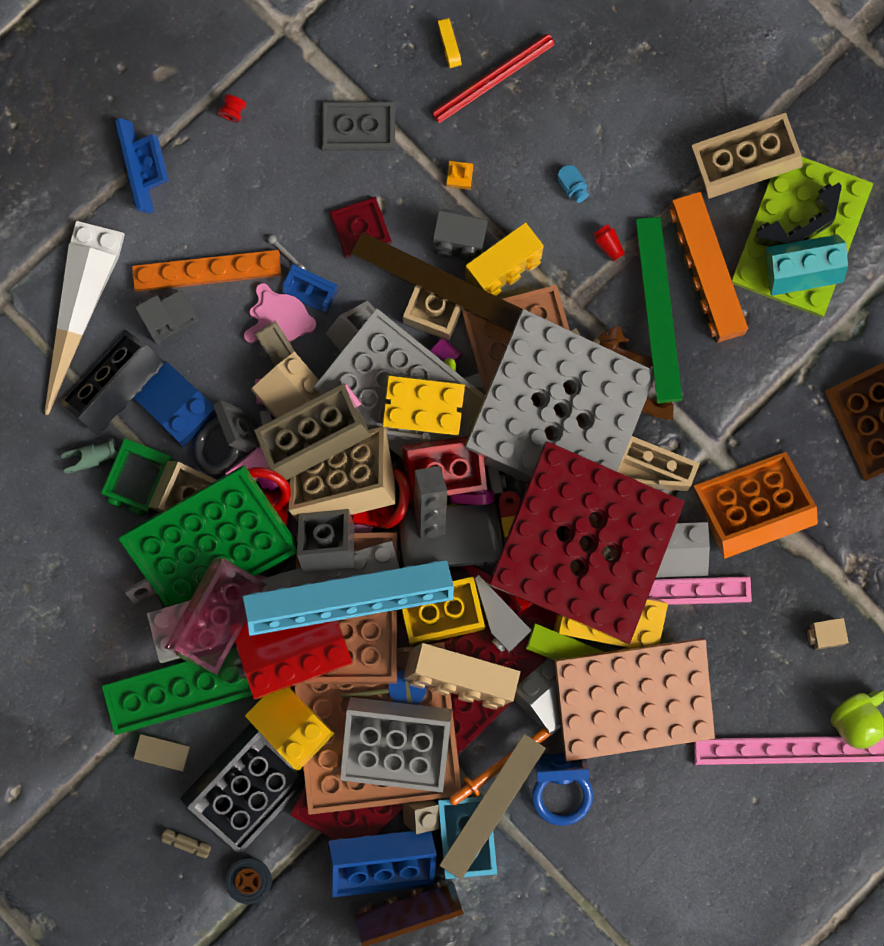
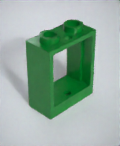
M125 438L101 494L107 498L106 502L113 506L120 507L123 504L130 507L129 511L142 517L144 513L151 515L153 509L148 507L167 462L174 460L169 455ZM130 454L162 466L146 505L114 493Z

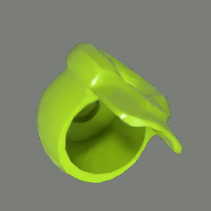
M884 689L880 691L874 690L869 694H855L842 702L832 713L830 720L832 726L837 729L840 736L850 747L867 749L876 745L884 738V718L876 708L884 701Z

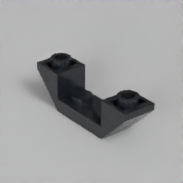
M839 182L833 186L827 184L818 191L819 195L815 203L821 212L808 220L809 224L802 228L799 225L787 235L778 220L772 224L766 222L757 229L758 233L753 239L754 242L771 247L809 240L827 229L836 218L842 185Z

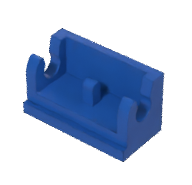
M293 264L285 279L282 294L296 297L303 304L327 315L338 293V286Z

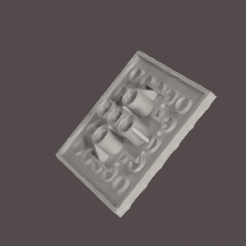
M522 309L464 448L531 478L544 442L548 441L617 472L653 384L654 372L648 367ZM564 382L571 386V394L565 393ZM532 395H536L540 399L539 407L533 405ZM555 405L562 409L561 417L556 416L554 411ZM577 415L584 419L583 428L578 426ZM545 428H549L553 432L552 440L546 438Z

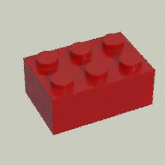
M468 436L401 446L404 473L409 482L410 498L414 500L415 470L437 466L441 467L447 495L487 489L484 457L464 448Z

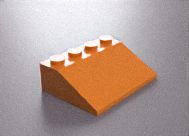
M787 452L694 485L713 537L724 559L818 524L817 506Z

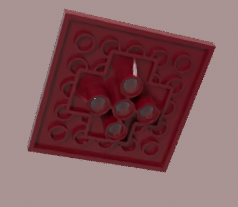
M546 441L488 585L621 642L630 644L685 501ZM591 513L597 517L596 526L590 524L589 515ZM558 527H562L565 530L566 535L563 540L558 539L556 535ZM581 537H585L588 540L586 550H583L579 544ZM604 547H608L611 550V557L608 560L602 554ZM573 560L579 564V571L576 574L570 569V564Z

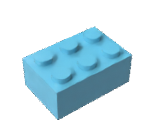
M484 796L465 798L457 805L450 804L449 800L438 801L443 857L446 856ZM493 832L464 877L497 874ZM445 870L446 879L457 878Z

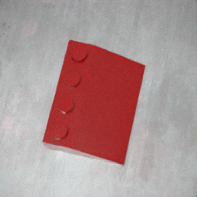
M338 620L249 636L247 621L230 626L254 699L265 697L353 665Z

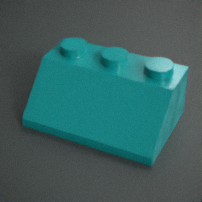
M838 234L765 247L771 296L844 283L848 269L846 242Z

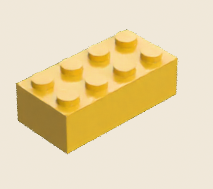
M648 597L630 644L621 642L558 614L554 630L562 635L627 648L660 644L668 603Z

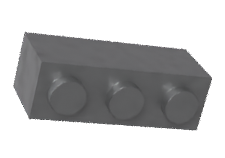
M441 467L415 470L414 516L420 539L436 538L440 535H445L447 489Z

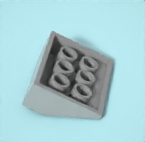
M350 697L346 713L340 780L443 792L452 709Z

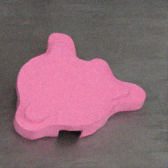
M265 283L257 286L256 292L259 301L250 309V315L257 319L258 323L245 331L244 337L246 342L250 344L257 342L258 339L254 333L273 321L278 323L289 343L299 336L301 337L304 334L315 331L316 321L308 314L305 306L299 299L287 294L275 293Z

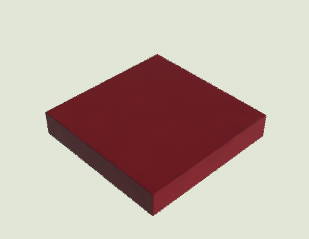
M376 196L330 211L345 259L352 257L351 252L362 232L387 244L392 243Z

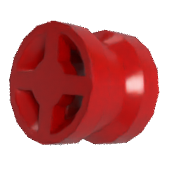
M225 94L222 99L223 106L218 109L217 114L223 119L239 123L242 118L240 115L241 111L246 108L247 103L241 98Z

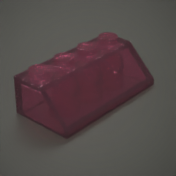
M214 558L168 640L165 649L185 661L213 674H217L246 622L243 596L254 592H262L266 584L228 560Z

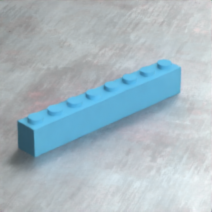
M447 560L440 562L432 561L423 565H409L400 569L381 570L377 573L366 575L357 574L349 578L329 579L326 582L314 584L305 583L297 587L278 588L274 591L263 593L254 592L243 596L249 636L450 601L453 600L454 585Z

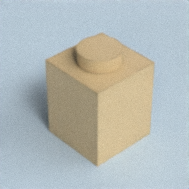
M844 618L816 622L810 625L811 630H807L809 644L814 645V650L843 646L849 643Z

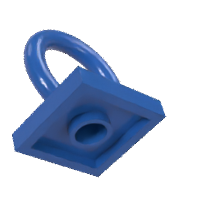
M564 753L541 755L535 764L537 781L532 791V802L536 812L542 819L554 825L565 826L580 821L588 813L593 802V789L588 780L589 768L587 760L566 761ZM575 780L580 785L583 792V800L580 807L573 813L556 815L544 806L542 793L550 781L554 784H568Z

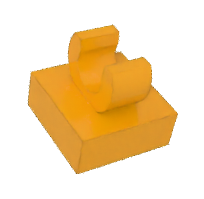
M449 161L446 187L471 190L473 164Z

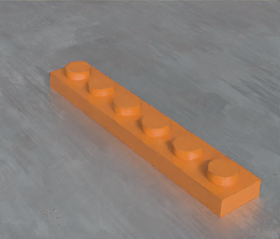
M279 250L132 266L135 292L282 276Z

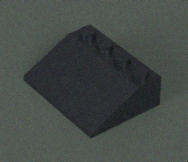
M250 723L180 799L192 813L240 855L305 786V776L301 770L294 769L254 725Z

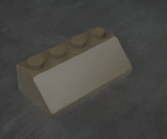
M345 384L254 430L270 469L281 474L286 480L371 437L363 416Z

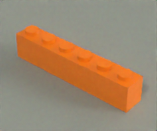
M701 192L673 200L670 206L671 209H668L671 222L677 225L678 232H676V237L679 245L684 246L686 252L684 255L685 264L688 269H692L694 275L692 277V284L695 291L700 292L702 298L700 300V307L703 314L708 315L710 323L707 325L711 337H715L717 343L745 335L748 326Z

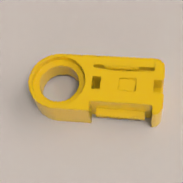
M450 19L437 20V28L449 68L461 66L460 53Z

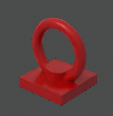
M247 468L253 478H265L279 486L281 491L262 490V492L288 528L290 517L289 500L291 497V488L288 481L278 472L268 468Z
M393 468L395 485L397 480L400 488V499L396 511L394 512L393 504L353 514L351 517L354 524L393 529L403 519L409 506L410 486L407 477L401 470Z

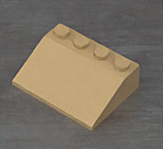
M385 427L369 430L371 437L290 478L291 497L289 500V511L297 522L301 513L349 509L350 514L353 515L395 504V479Z

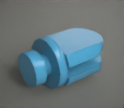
M567 165L560 169L558 184L566 196L570 199L574 198L577 203L584 201L589 196L586 191L588 186L579 170L573 165Z

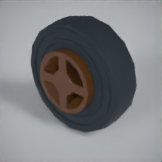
M240 859L232 864L227 871L225 879L226 889L231 898L238 903L246 905L258 903L270 891L272 884L271 872L258 859Z

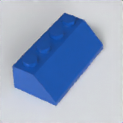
M409 831L374 836L367 835L329 841L328 859L332 898L433 886L436 850L431 831L420 834Z

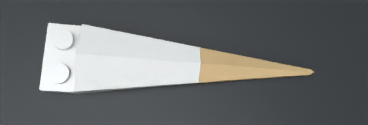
M76 221L68 247L45 406L46 415L52 409L88 322L117 263L125 236L123 232Z

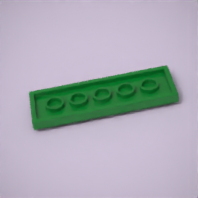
M237 647L102 686L114 734L117 736L252 697L253 694L247 678L241 679L236 665L242 663Z

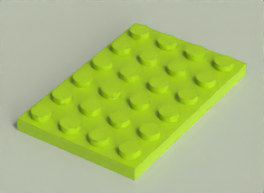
M802 157L801 168L771 177L732 278L733 285L823 318L836 284L771 296L765 247L768 246L756 244L753 239L758 233L757 229L766 222L772 224L778 220L787 235L799 225L802 228L809 224L808 220L821 212L815 203L819 195L818 191L827 184L833 186L839 182L842 188L836 218L830 227L811 239L838 234L846 242L848 254L873 183Z

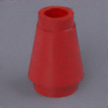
M609 224L592 234L595 238L594 242L613 262L625 254L615 229L611 228Z

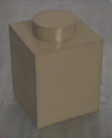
M426 800L403 803L404 824L415 834L440 829L439 805L436 802Z

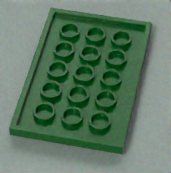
M245 465L121 534L118 538L166 607L234 588L296 554L298 546L297 541Z

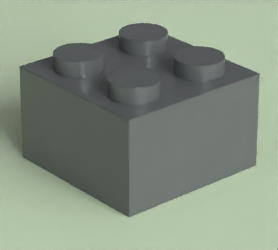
M439 211L433 237V252L443 258L461 257L462 261L470 263L484 251L488 220Z
M349 509L299 514L297 556L303 573L354 568V523Z

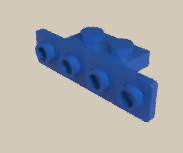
M119 118L115 120L117 126L116 134L120 139L122 147V158L126 164L127 179L133 192V203L138 211L148 214L153 213L154 208L149 190L169 181L158 136L151 134L137 141L133 123Z

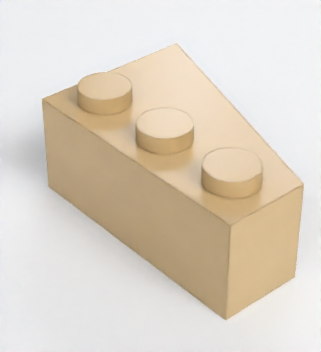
M631 436L617 472L655 489L688 491L700 463Z

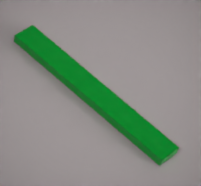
M661 217L636 219L657 403L682 401V391Z

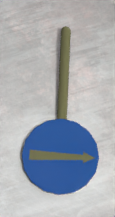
M404 669L397 672V684H389V688L341 694L340 698L346 699L389 693L391 699L396 703L418 705L426 695L427 686L425 688L411 686L410 681L403 679L406 670Z

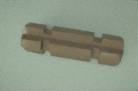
M165 829L161 841L166 844H174V847L192 854L197 853L196 855L202 858H207L211 851L210 845L203 842L200 844L198 840L182 834L177 835L175 831Z

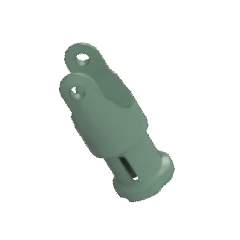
M111 438L109 442L96 446L90 444L64 452L60 456L63 459L82 456L81 461L76 465L64 469V473L69 474L98 466L103 461L116 460L119 452L115 440Z

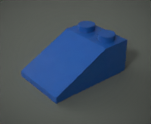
M168 362L161 366L159 372L151 377L143 386V389L133 397L182 448L198 434L205 423L217 416L214 406Z

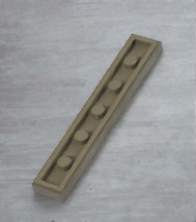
M525 734L522 736L439 866L462 880L546 749L544 746Z

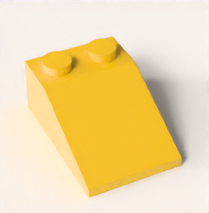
M290 687L263 697L245 715L273 748L296 770H300L335 734Z

